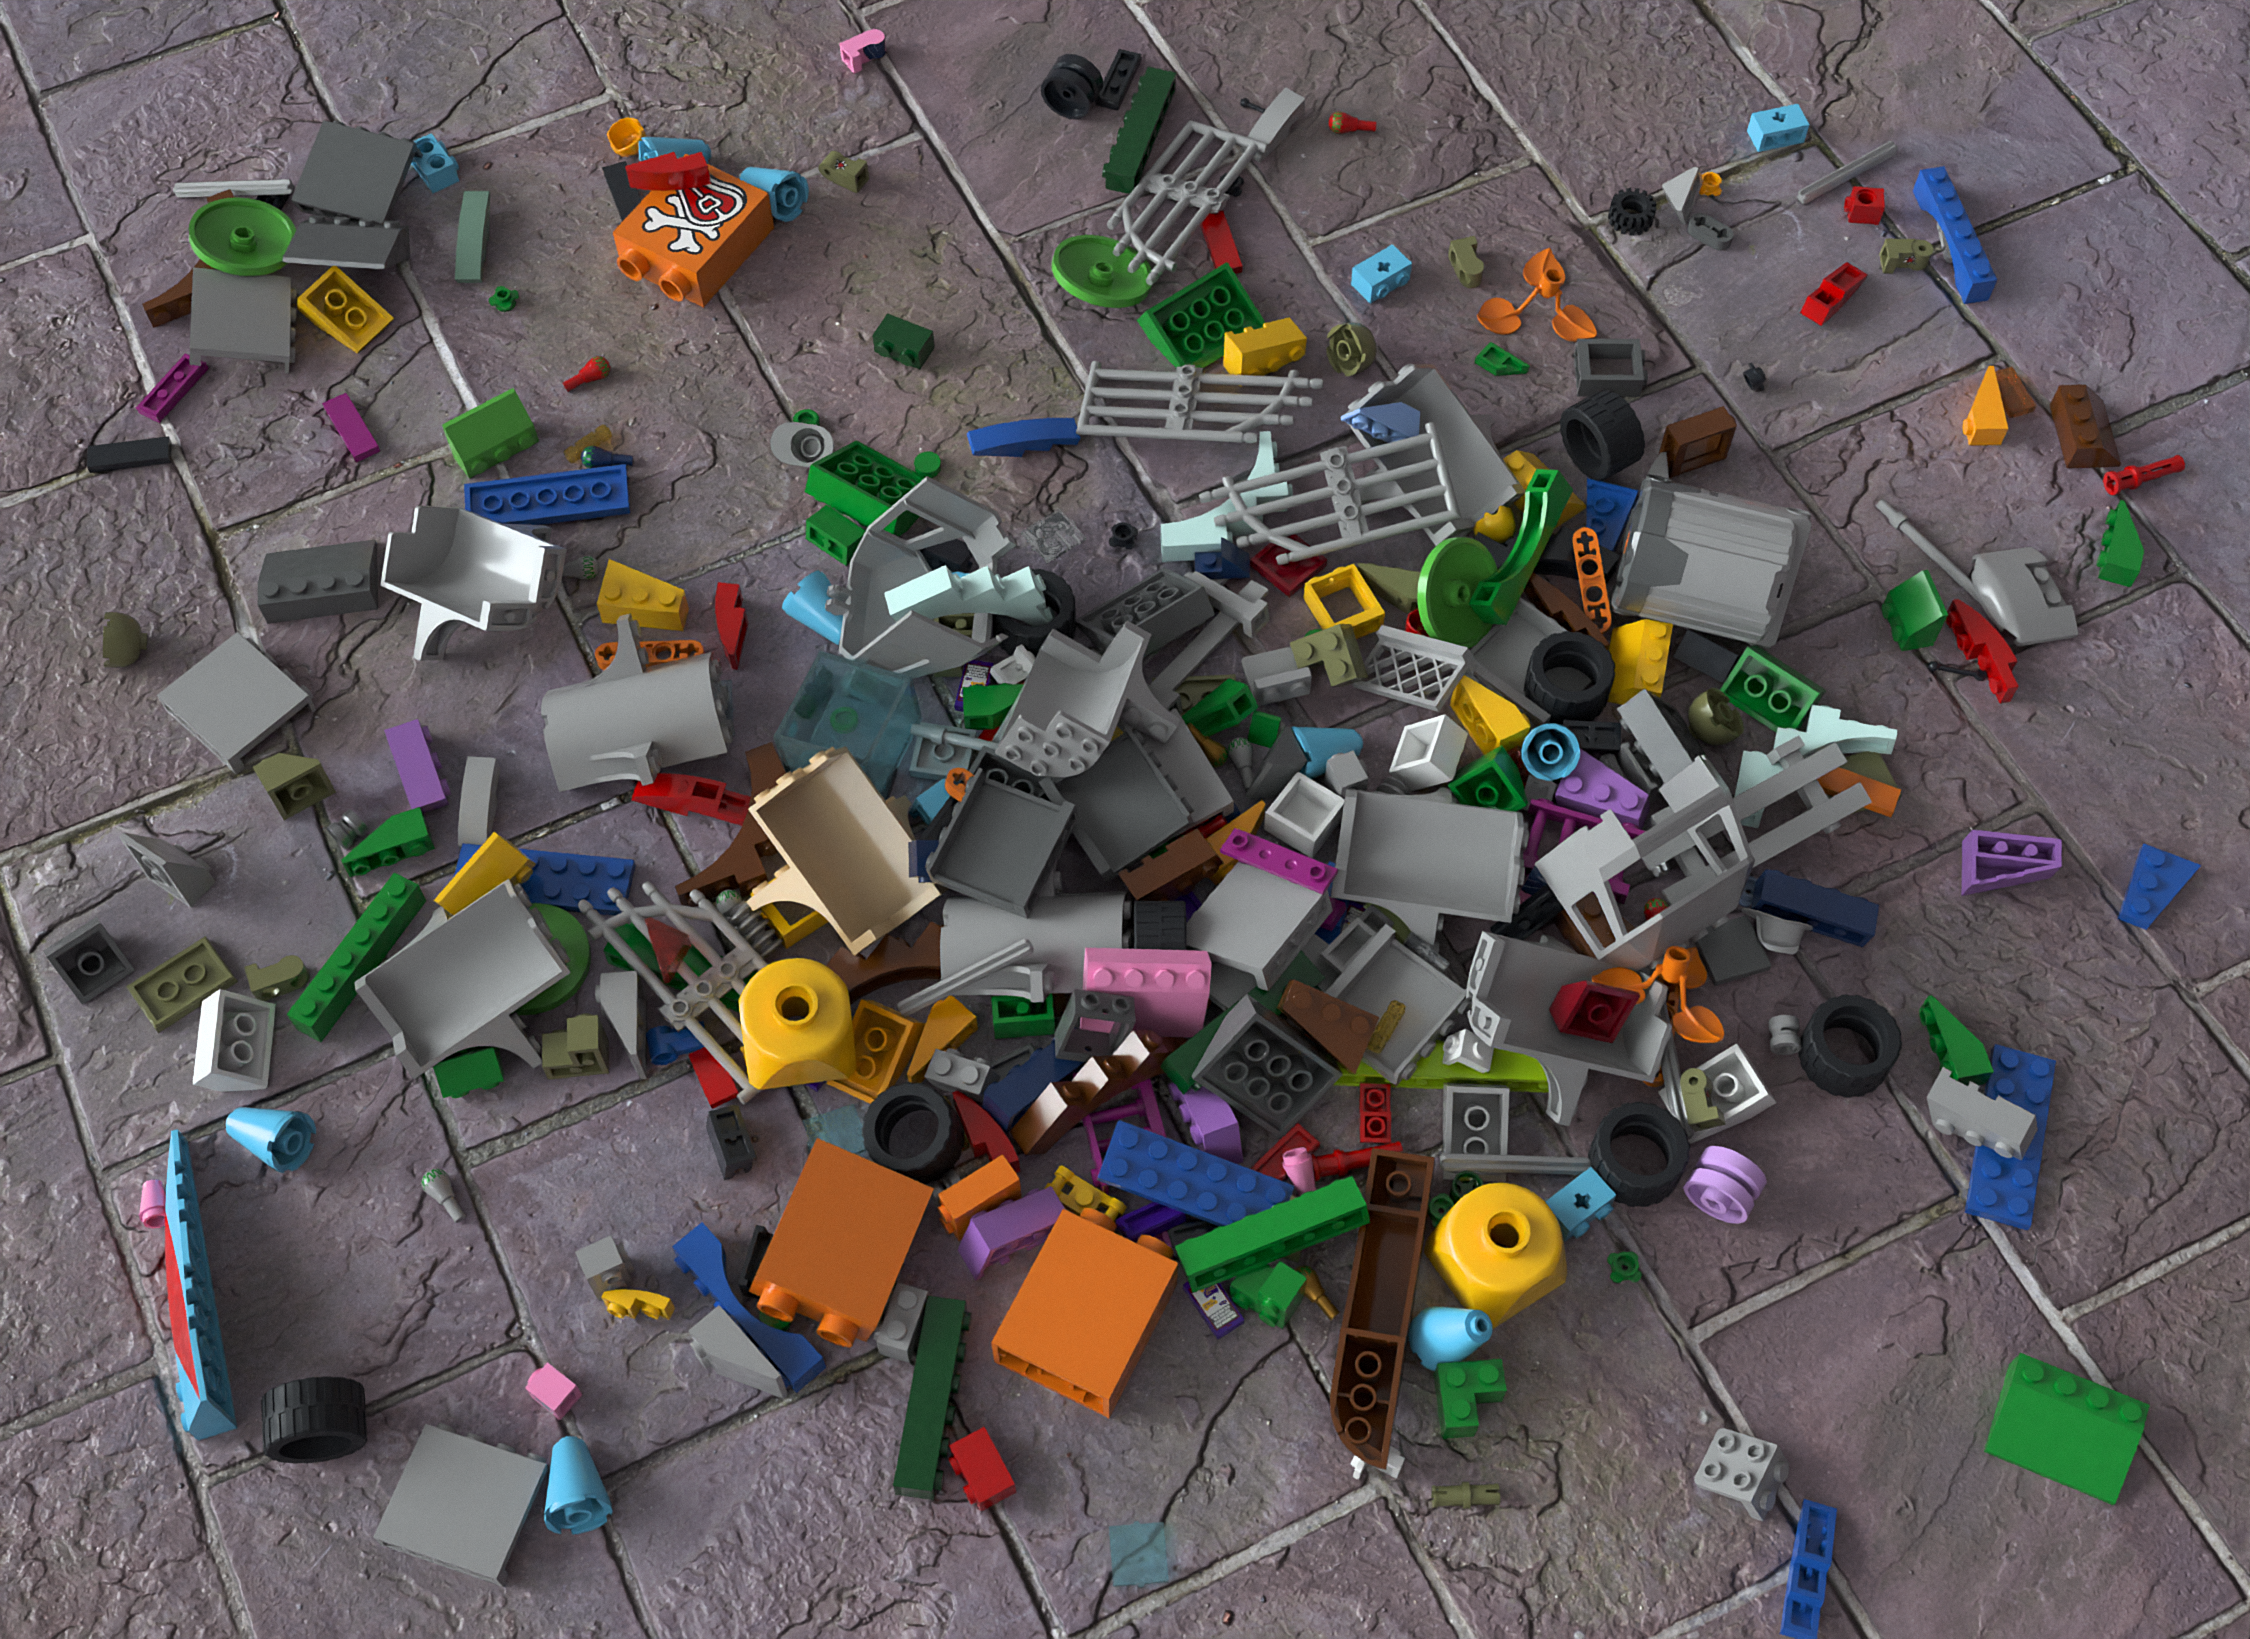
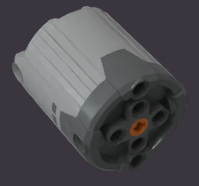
M1648 474L1646 479L1642 481L1636 507L1631 510L1620 549L1622 557L1616 584L1613 585L1610 596V610L1622 615H1634L1746 642L1750 645H1757L1760 648L1770 649L1777 642L1812 526L1810 520L1811 513L1797 508H1784L1674 482L1662 476Z

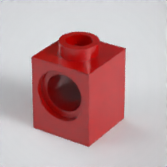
M1853 186L1850 197L1847 196L1844 203V212H1848V223L1879 225L1885 209L1884 188Z

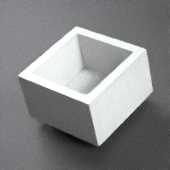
M1446 714L1405 726L1389 773L1403 782L1410 791L1452 781L1456 774V768L1464 750L1468 733Z
M1297 772L1265 812L1264 830L1308 857L1313 858L1342 821L1345 799L1302 773Z

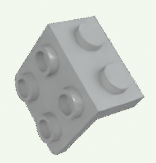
M1291 647L1247 656L1241 660V666L1248 686L1258 706L1310 694L1312 675L1309 667L1298 669Z
M1721 1428L1716 1432L1695 1475L1694 1481L1699 1488L1741 1501L1751 1518L1764 1521L1767 1512L1774 1507L1776 1493L1781 1483L1788 1477L1790 1464L1777 1444Z

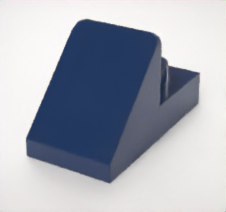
M1221 537V551L1195 552V571L1209 579L1250 578L1249 553Z

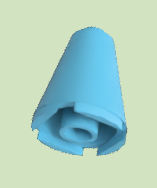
M642 137L643 141H639L640 162L671 152L675 153L677 159L685 154L691 155L702 152L707 164L708 159H711L709 145L700 139Z
M748 167L740 175V180L768 192L772 216L784 222L794 220L803 211L800 209L802 203H807L809 193L807 180L795 171Z
M818 570L809 574L798 583L801 588L796 594L791 591L787 595L782 609L787 615L839 646L843 615H834L826 611V600L831 599L827 595V589L832 584L827 576Z
M1546 723L1535 727L1527 734L1522 744L1521 756L1525 767L1532 775L1545 781H1554L1555 779L1568 776L1576 768L1580 758V747L1576 736L1570 729L1561 724Z
M1291 727L1307 759L1300 773L1310 779L1325 773L1327 760L1333 755L1354 751L1358 757L1363 748V739L1354 729Z
M239 1107L230 1113L226 1120L228 1135L278 1172L285 1173L284 1171L286 1170L294 1171L306 1161L313 1149L314 1144L310 1143L311 1133L316 1134V1127L313 1119L303 1112Z
M1439 1306L1428 1307L1414 1317L1410 1323L1408 1333L1410 1348L1413 1354L1417 1353L1422 1360L1420 1363L1425 1368L1435 1372L1438 1363L1462 1362L1490 1339L1493 1326L1489 1316L1481 1310Z
M566 1436L561 1438L552 1448L544 1513L547 1529L558 1534H562L561 1529H571L572 1534L592 1531L607 1522L606 1516L613 1513L612 1503L585 1441L575 1436Z

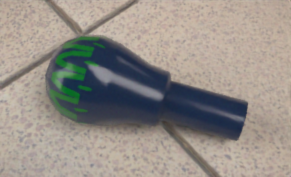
M594 445L584 448L580 456L582 464L589 469L612 466V464L633 466V455L613 454L611 451Z

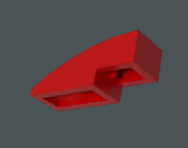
M671 152L625 166L631 188L669 191L711 184L708 165L702 152L678 159L675 153Z
M1848 262L1844 263L1824 278L1820 287L1807 297L1800 313L1822 326L1850 299L1865 281L1868 274Z
M718 582L715 596L717 627L726 658L731 668L738 670L749 623L745 608H741L743 597L740 584Z
M960 1091L952 1092L955 1109L961 1119V1124L964 1127L974 1156L977 1157L987 1153L991 1162L1003 1154L1015 1173L1020 1172L1019 1158L1010 1140L996 1121L975 1101Z

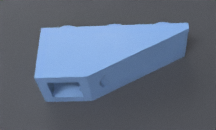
M1403 402L1360 408L1341 416V420L1352 425L1355 429L1370 434L1373 438L1391 443L1419 435L1420 411Z

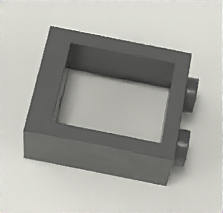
M1577 339L1573 354L1577 396H1591L1600 390L1609 389L1622 397H1640L1642 387L1646 386L1648 381L1647 370H1643L1645 350H1641L1640 339ZM1590 359H1632L1633 375H1591Z
M1074 989L1055 1031L1056 1058L1088 1062L1092 1056L1112 1055L1128 1037L1136 1023L1134 997ZM1079 1017L1114 1022L1110 1033L1074 1029Z

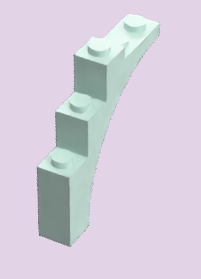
M1262 431L1259 434V452L1256 464L1247 480L1279 472V463H1274L1273 459L1277 458V444L1271 441L1270 431ZM1286 481L1244 492L1240 495L1247 508L1291 497L1293 496L1292 484H1287ZM1229 498L1219 507L1201 516L1181 522L1161 524L1162 562L1195 561V552L1221 551V537L1233 543L1232 536H1247L1257 532L1244 520L1231 524L1227 523L1223 526H1215V517L1237 511ZM1287 509L1280 510V511H1276V512H1284V511H1287ZM1263 515L1258 516L1257 518L1263 523Z
M945 565L884 593L890 616L896 622L911 610L930 619L962 613H991L1009 616L1024 621L1031 626H1041L1056 618L1051 607L1046 608V601L1043 595L1046 586L1040 574L1035 575L1029 566L1003 578L999 574L994 575L990 568L985 566L960 578L957 573L952 574Z
M1812 705L1806 732L1793 728L1784 729L1778 727L1773 749L1799 735L1805 746L1799 749L1804 759L1834 742L1837 743L1843 754L1865 751L1892 754L1898 730L1883 725L1875 726L1859 723L1855 720L1839 719L1840 709H1834L1826 705ZM1743 751L1734 797L1783 771L1784 769L1780 762L1772 765L1766 754L1762 752ZM1765 808L1741 820V824L1758 828Z

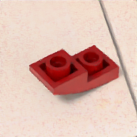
M705 1047L688 1055L712 1109L737 1097L739 1091L733 1077Z
M1359 1084L1360 1143H1391V1084Z

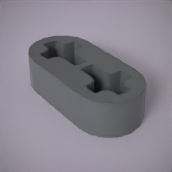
M1704 213L1693 214L1689 219L1687 226L1689 235L1716 250H1726L1730 247L1734 236L1730 227Z

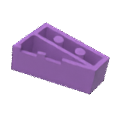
M416 719L384 730L411 809L420 807L422 812L426 813L449 805L447 796L451 795V791L446 778L441 779L438 769H441L442 765L437 752H432L430 743L433 742L428 726L422 727L419 720Z
M1580 749V758L1576 768L1568 776L1562 777L1555 793L1556 804L1559 807L1601 818L1600 815L1611 809L1621 824L1632 823L1637 825L1640 830H1642L1644 821L1650 811L1649 795L1582 749Z
M1971 830L1962 841L1961 896L2051 878L2062 867V839Z
M1173 1081L1168 1084L1170 1095L1173 1101H1178L1181 1117L1184 1123L1188 1124L1192 1139L1197 1145L1198 1150L1235 1164L1242 1163L1243 1156L1238 1121L1229 1104L1205 1087H1202L1196 1093L1191 1089L1183 1095Z
M1051 1186L1043 1190L1033 1189L1019 1200H1007L1000 1204L997 1209L990 1212L983 1210L972 1216L957 1250L974 1279L978 1280L984 1277V1269L999 1261L1003 1266L1010 1262L1008 1255L1022 1248L1030 1251L1044 1243L1061 1211L1065 1208Z

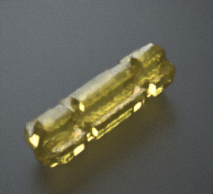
M601 424L594 429L595 433L591 431L575 442L574 447L571 445L563 452L565 458L570 463H575L581 459L580 455L584 448L592 445L598 447L601 445V441L605 442L611 438L612 434L609 428Z
M1397 1000L1390 1002L1387 1011L1384 1012L1375 1027V1032L1372 1034L1367 1045L1370 1051L1377 1054L1383 1051L1385 1043L1390 1039L1398 1025V1021L1401 1020L1405 1013L1406 1006L1404 1003Z

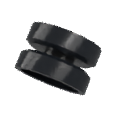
M1064 54L1058 57L1043 81L1041 95L1048 107L1058 115L1068 119H1080L1086 116L1102 90L1103 78L1096 66L1086 58L1075 54Z

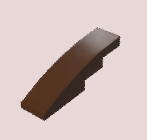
M1532 573L1524 589L1531 603L1547 617L1555 619L1567 631L1590 635L1603 643L1608 650L1609 642L1588 616L1556 587L1535 573Z

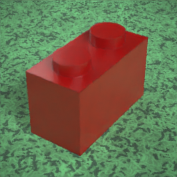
M985 1427L949 1445L952 1456L947 1458L955 1476L962 1474L967 1484L962 1488L971 1505L977 1503L982 1512L1016 1493L1015 1483Z

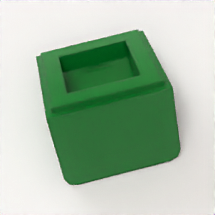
M1255 710L1252 715L1248 741L1271 748L1280 734L1281 718Z

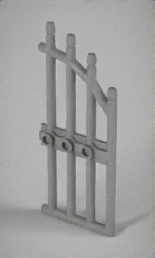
M1189 120L1108 220L1107 227L1112 230L1123 219L1126 232L1114 247L1113 254L1120 256L1130 243L1134 245L1138 253L1128 265L1127 270L1130 273L1137 271L1146 258L1155 263L1156 266L1146 278L1148 285H1153L1165 270L1175 272L1177 263L1173 259L1209 213H1219V211L1225 208L1226 202L1230 198V195L1225 194L1257 151L1262 153L1268 152L1269 144ZM1192 132L1204 135L1173 175L1160 173ZM1214 138L1226 141L1195 181L1186 182L1181 180ZM1235 145L1247 148L1217 188L1203 187ZM1145 191L1157 194L1137 220L1133 222L1131 208ZM1165 199L1177 200L1178 203L1148 241L1144 243L1138 233ZM1187 206L1200 208L1164 256L1153 251Z
M1093 361L1089 371L1076 434L1255 443L1257 442L1258 435L1248 431L1260 425H1293L1294 416H1280L1276 414L1282 407L1312 406L1313 398L1290 396L1294 388L1308 389L1311 387L1312 389L1323 388V380L1319 378H1300L1299 372L1294 369L1289 371L1288 377L1209 374L1203 373V368H1195V365L1177 367L1176 372L1101 369V363ZM1098 379L1174 383L1173 390L1097 387ZM1201 384L1283 387L1279 395L1199 392ZM1094 398L1170 401L1169 409L1093 406ZM1197 402L1268 406L1261 413L1196 411ZM1090 416L1167 420L1165 428L1088 425ZM1194 421L1240 423L1225 431L1192 430Z
M1435 422L1425 425L1427 432L1425 434L1349 454L1346 446L1328 449V451L1320 452L1321 461L1240 483L1235 484L1232 476H1226L1222 478L1224 487L1199 494L1201 503L1230 497L1237 511L1215 517V526H1223L1227 523L1231 524L1244 520L1257 532L1249 537L1243 536L1236 540L1238 548L1269 541L1290 550L1289 554L1284 553L1276 557L1278 565H1285L1291 561L1296 562L1461 518ZM1430 444L1434 459L1359 479L1354 477L1351 464ZM1437 469L1441 485L1365 505L1361 503L1358 492L1360 489ZM1320 472H1325L1328 487L1249 508H1247L1240 495L1244 492ZM1444 495L1447 511L1371 531L1368 529L1366 515ZM1330 497L1332 498L1335 510L1331 514L1274 529H1269L1257 518L1261 515ZM1336 523L1339 525L1342 536L1341 539L1310 547L1286 537Z
M647 881L643 884L642 888L649 897H652L651 900L656 905L635 908L623 897V894L618 889L612 887L607 891V894L614 903H617L616 906L622 913L607 920L597 910H594L585 899L581 900L578 903L580 911L587 915L589 921L594 925L593 928L587 931L590 937L596 940L604 936L630 966L638 972L640 977L665 1003L659 1008V1012L678 1032L687 1027L743 1088V1091L737 1095L741 1103L745 1105L762 1090H758L749 1083L746 1073L696 1018L710 1007L743 1043L741 1023L719 999L733 988L741 996L746 987L743 980L756 969L760 971L769 964L708 899H705L702 892L697 889L692 890L689 895L699 905V908L671 904L661 892H658L654 884ZM667 916L711 963L712 967L698 977L645 918ZM685 918L713 922L736 948L721 958ZM632 922L689 985L674 996L614 929Z

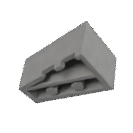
M1942 1067L1927 1096L1932 1125L1943 1134H1955L1963 1137L1974 1146L1983 1145L1994 1149L1996 1153L2003 1157H2015L2022 1160L2038 1130L2036 1115L2000 1096L1993 1100L1977 1091L1979 1085L1970 1081L1968 1086L1949 1077L1952 1071Z

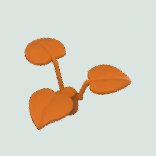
M1551 248L1535 254L1524 266L1523 276L1526 282L1536 286V288L1517 310H1514L1513 305L1503 298H1492L1482 305L1477 314L1479 322L1491 332L1503 335L1514 333L1521 326V320L1517 315L1539 293L1544 298L1556 297L1555 310L1559 315L1553 318L1552 326L1561 338L1568 341H1577V339H1594L1597 336L1593 322L1582 309L1574 305H1566L1563 310L1561 309L1562 291L1559 288L1565 281V273L1554 257Z
M1671 946L1667 948L1663 963L1657 964L1653 974L1643 983L1639 974L1623 967L1610 968L1598 975L1592 976V982L1638 992L1640 998L1636 1004L1642 1003L1645 1000L1646 994L1643 989H1648L1658 976L1673 985L1678 984L1680 986V1003L1683 1012L1676 1013L1673 1016L1672 1025L1677 1034L1686 1040L1699 1043H1716L1724 1038L1723 1026L1719 1018L1711 1010L1703 1006H1694L1689 1009L1686 1004V988L1701 987L1707 979L1706 969L1700 960L1696 947L1685 949L1680 946Z

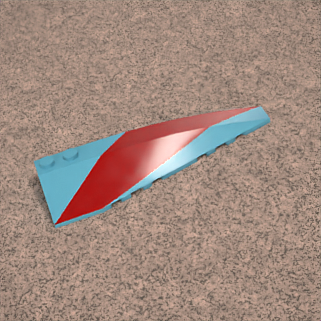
M176 1129L171 1131L166 1184V1277L172 1335L180 1382L176 1383V1392L179 1400L183 1402L185 1410L184 1413H181V1422L185 1432H189L199 1441L236 1429L237 1422L188 1141Z

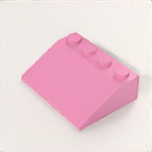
M1085 948L1082 990L1134 997L1136 1023L1132 1031L1152 1029L1160 1037H1193L1203 1029L1210 992L1212 964L1207 951ZM1080 1018L1081 1030L1110 1033L1114 1025L1112 1021Z

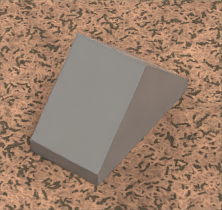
M1693 167L1662 184L1666 199L1681 224H1687L1703 183L1698 167Z

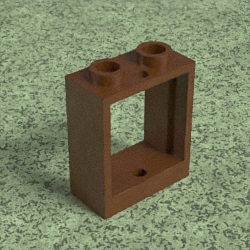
M1724 406L1666 426L1659 454L1666 452L1669 478L1727 458L1737 424L1735 418L1728 413Z

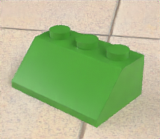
M513 388L442 424L453 457L469 479L539 442L534 424Z

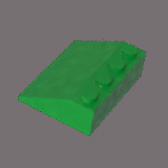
M1228 262L1148 309L1137 319L1150 342L1176 369L1184 365H1195V368L1207 367L1224 356L1225 332L1232 331L1234 334L1244 332V328L1250 326L1254 330L1264 328L1263 325L1266 323Z
M856 440L810 465L805 492L813 496L817 501L833 507L840 514L847 515L858 521L860 525L868 527L925 477ZM906 510L883 530L900 536L907 532L920 516Z
M2019 1353L2008 1366L1984 1452L2114 1505L2140 1442L2150 1405Z

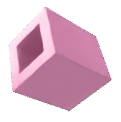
M548 1362L542 1369L539 1368L533 1372L528 1380V1385L525 1387L535 1401L559 1420L565 1416L582 1396L577 1385Z

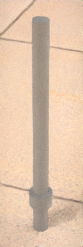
M1881 499L1876 504V508L1889 519V523L1896 530L1900 529L1979 602L1972 580L1908 522L1909 518L1901 511L1897 512L1888 502Z
M913 723L910 731L911 735L931 739L933 743L941 745L949 743L981 751L983 746L996 750L999 744L948 732L947 728L940 726L931 728Z

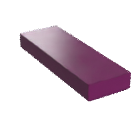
M185 353L136 407L138 413L160 423L209 369L206 362L201 361V366L189 365L190 355Z
M347 393L322 403L327 415L356 463L381 452Z

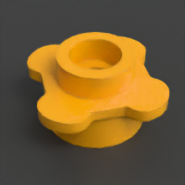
M1706 172L1701 175L1703 183L1699 194L1721 195V177L1714 172Z

